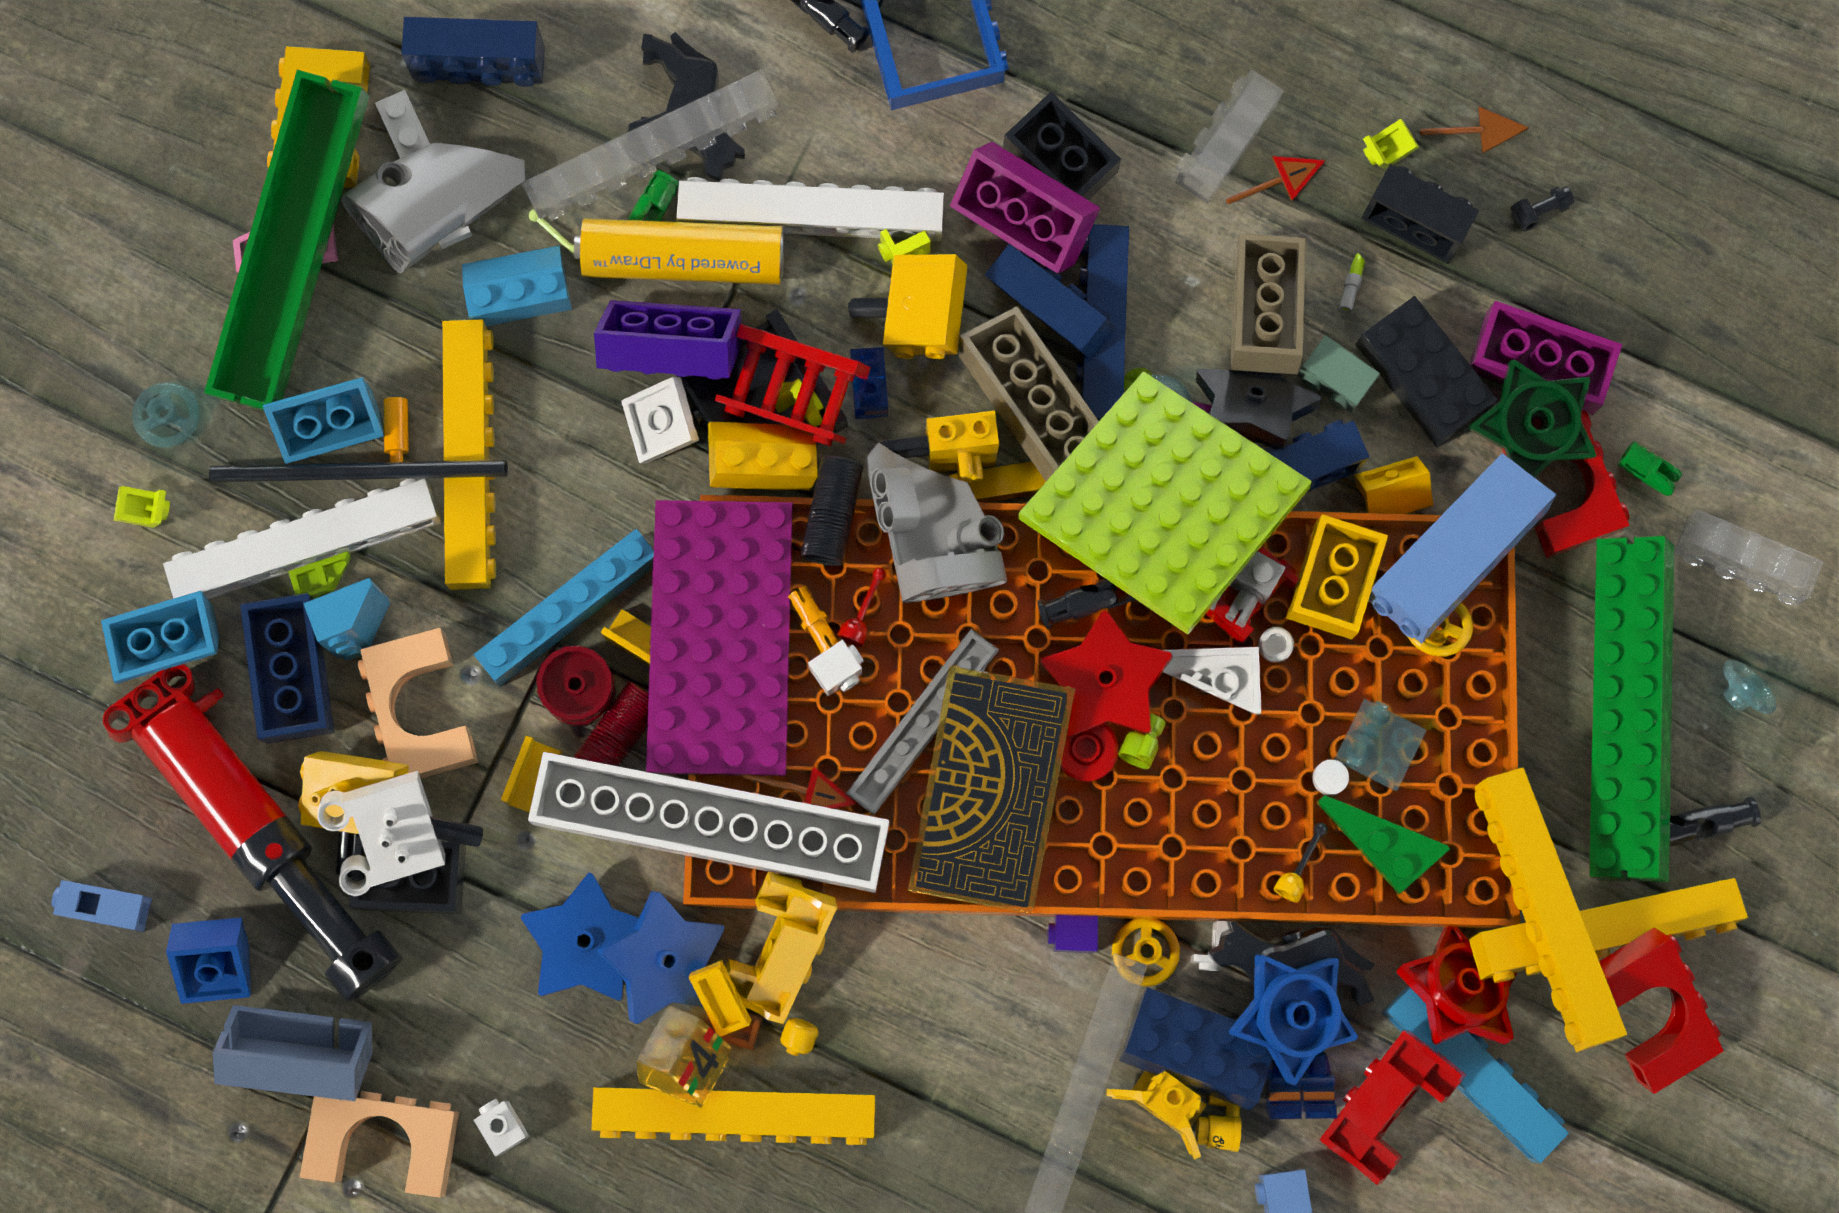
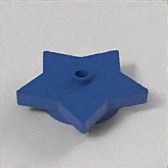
M588 873L563 905L521 915V920L543 952L538 994L540 996L584 985L617 1001L623 1000L624 980L622 976L598 954L597 950L626 934L637 923L639 918L613 909L593 873ZM583 934L588 935L591 939L590 945L586 948H581L577 942L578 938Z
M651 891L637 923L626 934L597 950L598 954L622 976L626 983L628 1014L631 1022L639 1024L672 1002L703 1007L689 980V975L691 972L706 967L725 929L724 925L684 920L660 892Z
M1259 954L1255 956L1254 999L1230 1028L1229 1034L1267 1047L1288 1084L1296 1085L1315 1056L1326 1048L1355 1041L1358 1038L1356 1032L1341 1011L1340 1002L1336 994L1339 960L1329 957L1294 969L1267 956Z

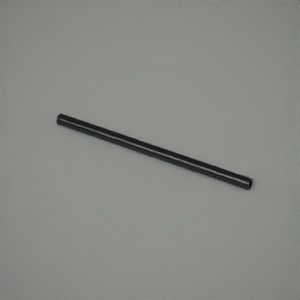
M507 460L210 466L209 468L211 482L507 477L508 475Z

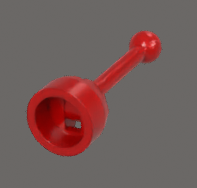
M881 567L873 571V582L857 617L846 620L840 627L837 637L847 644H853L855 647H862L864 644L867 628L863 618L880 581L886 578V571Z

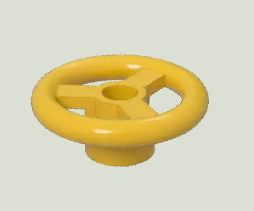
M1462 603L1454 609L1462 621L1463 628L1450 624L1446 618L1439 625L1442 630L1435 629L1422 644L1415 638H1408L1416 648L1426 654L1441 657L1456 654L1469 643L1472 636L1473 622L1469 611ZM1448 636L1458 639L1450 645L1441 646L1447 641Z
M1133 919L1127 922L1118 930L1112 943V960L1115 968L1124 979L1138 986H1155L1166 981L1174 973L1180 960V945L1175 933L1167 924L1158 919ZM1141 928V939L1135 943L1133 953L1123 958L1122 946L1124 940L1132 931ZM1152 929L1159 931L1166 938L1170 948L1169 959L1161 955L1162 947L1159 941L1152 937ZM1143 945H1148L1152 948V956L1150 958L1142 956L1140 950ZM1137 962L1144 965L1155 963L1163 968V970L1155 975L1141 976L1132 972L1128 967Z

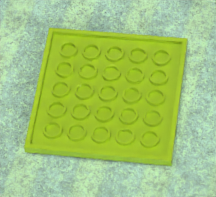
M1143 371L1019 512V520L1188 635L1311 487L1312 481Z

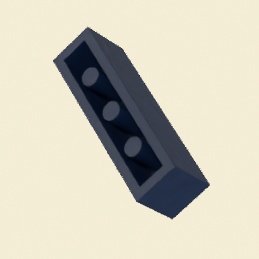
M1009 244L985 273V276L995 286L1091 359L1116 328L1108 320L1111 314L1097 302L1090 306L1084 301L1086 294L1072 283L1067 288L1059 282L1062 278L1059 273L1057 274L1046 266L1042 269L1035 264V259L1020 250L1018 251Z

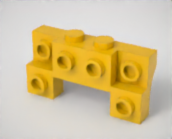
M768 871L755 902L758 911L777 916L755 966L728 959L725 968L746 1008L753 1010L767 1020L784 1024L802 983L806 984L809 981L812 972L811 964L815 955H820L824 948L826 931L838 907L835 897L803 888L800 880Z

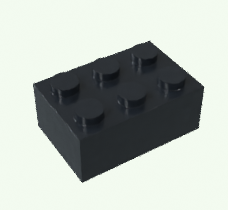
M1052 92L1044 97L1004 135L1003 148L1087 200L1092 198L1119 171L1121 158Z
M1390 163L1361 219L1448 264L1462 244L1479 209L1473 207V204L1466 198L1454 197L1444 192V189L1439 184L1432 181L1425 182L1415 177L1410 169L1404 166H1394Z
M355 837L354 855L366 857L360 837ZM441 841L445 852V865L372 886L366 893L360 896L351 895L350 907L366 911L461 914L466 845ZM353 870L352 880L360 881L366 877L362 871Z

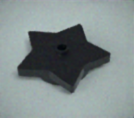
M1198 369L1195 378L1198 386L1213 404L1210 411L1211 416L1253 443L1268 442L1280 449H1286L1291 422L1319 409L1322 399L1316 393L1285 381L1280 373Z

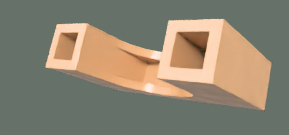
M441 628L360 649L362 660H358V667L362 679H368L371 692L366 693V699L371 713L376 712L379 724L374 726V731L378 744H384L387 757L382 758L383 761L408 764V773L418 771L421 779L479 763L471 731L468 727L461 726L428 736H417L405 732L396 718V698L406 682L418 675L454 666L446 634Z
M361 1091L360 1098L357 1097L356 1101L314 1096L300 1178L333 1183L342 1182L347 1147L352 1133L364 1121L376 1116H384L399 1123L410 1139L411 1159L405 1193L438 1198L446 1196L459 1112L450 1111V1103L430 1101L429 1107L416 1106L417 1099L395 1096V1102L381 1101L382 1094Z

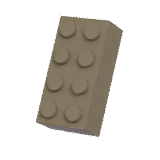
M1239 233L1234 260L1231 370L1298 374L1303 357L1306 238Z

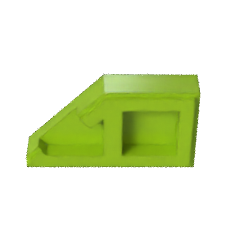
M346 551L288 571L295 595L309 593L316 599L334 592L351 560L350 553Z

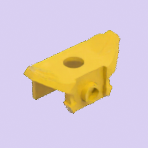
M1144 1071L1131 1090L1106 1089V1096L1113 1099L1133 1100L1181 1135L1188 1153L1191 1154L1194 1160L1201 1157L1191 1127L1207 1104L1201 1101V1096L1166 1071L1158 1075Z

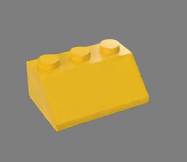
M709 422L710 487L810 491L818 477L817 450L815 441H812V433L779 424Z

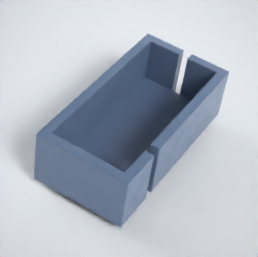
M233 1005L225 1022L224 1031L221 1032L213 1050L214 1083L356 1101L372 1056V1022L341 1018L339 1021L340 1049H335L334 1017Z

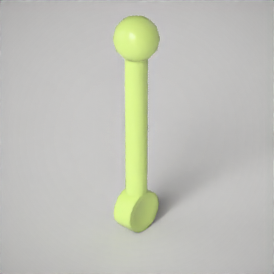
M532 209L529 212V219L533 222H538L574 256V245L544 220L539 210Z

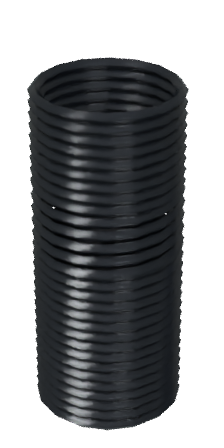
M824 456L821 458L814 497H812L813 500L810 507L811 512H809L810 516H808L807 530H805L802 553L800 554L804 559L811 562L840 566L844 564L849 530L853 521L854 508L864 467L861 463L849 458Z

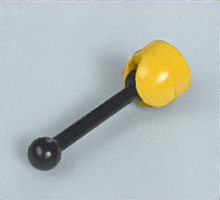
M1320 822L1314 826L1315 834L1295 872L1283 874L1278 879L1274 891L1283 898L1292 902H1299L1304 892V883L1300 875L1320 837L1326 835L1328 831L1326 824Z

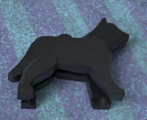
M676 32L670 36L672 44L656 38L652 34L643 33L641 46L643 65L661 64L674 87L666 112L652 117H641L640 120L629 124L628 142L636 143L645 138L656 137L678 148L691 150L703 160L705 174L711 179L720 181L724 170L735 165L736 158L745 159V149L722 129L714 116V111L721 110L723 95L721 91H717L719 84L717 64L692 48Z
M1229 919L1226 920L1229 929L1221 933L1219 945L1208 951L1210 958L1220 967L1229 965L1239 967L1246 973L1253 987L1255 956L1257 954L1272 958L1294 969L1329 957L1337 958L1339 960L1337 983L1350 986L1352 998L1356 1001L1357 1006L1374 1001L1362 971L1371 970L1374 963L1358 954L1336 931L1330 928L1317 927L1303 933L1301 929H1294L1281 935L1283 941L1273 943L1257 937L1235 920Z

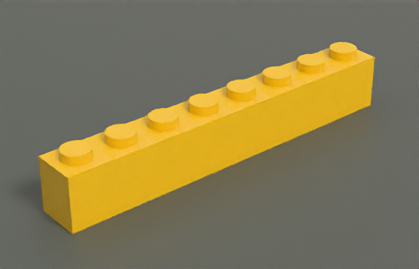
M483 319L442 321L444 461L489 460V447H494L495 444L494 428L489 427V415H494L493 395H488V382L494 381L493 363L488 362V350H493L492 330H487ZM495 477L444 478L445 584L450 590L491 589V579H496L495 558L490 559V546H495L496 544L495 526L490 525V513H495L494 492L490 493L489 480H494Z
M1524 768L1485 778L1474 787L1476 790L1475 800L1479 809L1484 811L1487 819L1488 835L1499 850L1501 869L1509 877L1514 889L1513 900L1517 908L1522 910L1526 921V934L1537 949L1539 968L1542 974L1548 978L1552 988V1002L1555 1008L1561 1012L1565 1022L1564 1031L1568 1042L1574 1046L1577 1053L1628 1035Z
M1735 878L1580 911L1598 960H1602L1610 955L1611 951L1620 949L1654 927L1667 936L1669 934L1674 936V938L1684 936L1686 941L1705 937V931L1716 929L1717 934L1738 929L1736 923L1748 918ZM1526 923L1480 932L1469 939L1480 980L1493 977L1494 983L1515 978L1514 973L1525 970L1527 976L1542 973L1539 968V955L1535 944L1529 940L1526 934Z
M593 1087L591 1130L600 1131V1138H621V1131L635 1132V1139H656V1132L670 1133V1140H691V1133L705 1134V1141H726L727 1134L741 1135L740 1142H761L762 1135H775V1143H797V1136H811V1144H832V1137H846L847 1145H867V1138H874L875 1095L695 1090L693 1095H690L687 1090Z

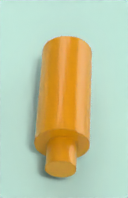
M388 397L383 400L384 453L390 454V462H403V454L409 453L408 399Z

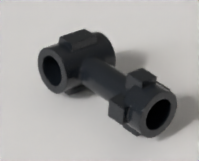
M1557 186L1550 190L1551 197L1533 205L1530 204L1528 199H1522L1511 206V218L1517 227L1520 226L1524 232L1529 231L1541 222L1538 216L1554 209H1559L1561 213L1569 210L1570 205L1574 204L1571 190L1567 186L1562 188Z

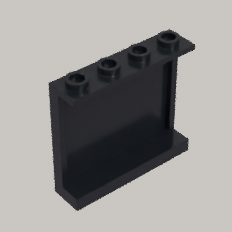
M778 309L767 314L766 322L755 328L798 342ZM742 339V347L729 378L710 379L707 376L693 375L681 377L686 397L690 399L695 407L690 410L691 414L700 427L706 425L708 428L709 422L785 425L746 411L744 417L725 412L726 405L715 401L717 394L732 399L748 352V348H746L747 341ZM766 348L765 354L761 353L745 404L761 409L778 359L775 357L776 351ZM795 358L794 363H790L784 383L793 382L798 378L802 383L807 367L804 366L806 360ZM819 375L814 392L823 406V409L819 411L823 420L831 392ZM794 405L780 413L775 408L774 413L790 418ZM841 409L833 430L835 434L848 427L847 417ZM804 418L803 423L808 424V422Z

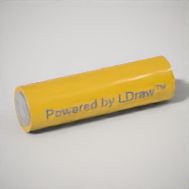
M584 218L581 236H575L574 258L580 259L581 275L583 277L780 285L784 265V234L782 226Z

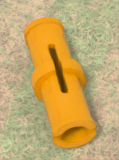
M803 586L799 588L800 592L797 593L795 590L788 598L803 621L801 624L804 631H809L822 654L839 641L826 622V613L824 611L820 612L808 592V588Z

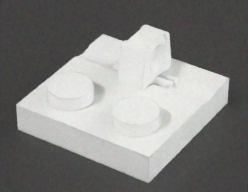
M671 377L621 400L639 463L647 464L699 441L681 377Z

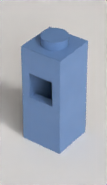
M61 880L60 887L54 890L52 907H54V915L144 932L152 898Z

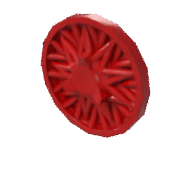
M1066 724L1060 731L1055 759L1059 768L1068 777L1077 781L1093 782L1105 777L1113 769L1118 759V741L1114 732L1107 724L1075 737L1067 735Z

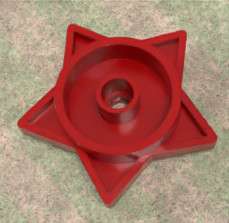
M1103 610L1080 646L1041 659L1043 666L1067 693V735L1075 737L1109 722L1146 734L1152 733L1149 690L1168 666L1173 656L1168 651L1130 643L1110 614ZM1105 672H1111L1113 675V680L1109 684H1103L1100 681V677Z
M1447 926L1443 928L1432 955L1404 963L1396 970V973L1426 1003L1433 1044H1440L1466 1032H1471L1505 1045L1514 1039L1506 1004L1509 998V989L1515 978L1494 983L1493 977L1480 980L1470 942L1458 927Z

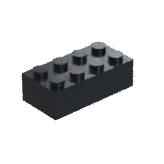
M1413 296L1363 332L1356 343V346L1375 370L1380 373L1379 375L1437 448L1487 412L1497 401V398L1416 296Z

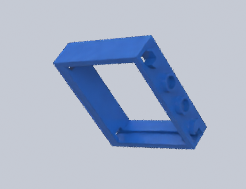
M860 0L867 27L870 29V38L891 110L1004 83L1005 70H1009L1006 60V52L1004 50L999 51L997 40H1000L998 24L996 20L991 21L988 11L992 10L991 0H970L989 68L906 89L901 88L877 0Z

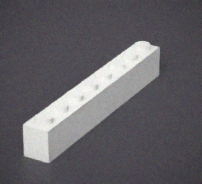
M691 177L687 181H679L677 222L782 226L783 234L880 238V231L887 229L892 239L905 240L925 230L930 241H941L944 193H939L932 188L904 191L901 187L890 186L884 190H873L866 185L838 188L835 184L824 183L820 184L819 187H808L800 182L773 185L765 180L754 181L753 184H742L735 179L707 182L703 178Z
M419 478L406 479L400 482V487L394 489H375L367 494L368 497L357 501L353 498L344 499L337 502L335 508L322 511V509L310 510L302 515L303 518L292 522L287 519L272 523L270 529L257 532V530L240 533L237 536L238 539L227 543L215 541L207 544L205 550L193 554L191 551L178 553L172 556V561L163 563L173 599L200 590L207 599H211L288 574V571L346 551L352 553L441 524L431 487L425 478L421 480Z

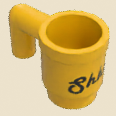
M1208 1095V1105L1225 1106L1226 1116H1198L1195 1131L1197 1145H1204L1208 1149L1238 1152L1241 1141L1240 1107Z

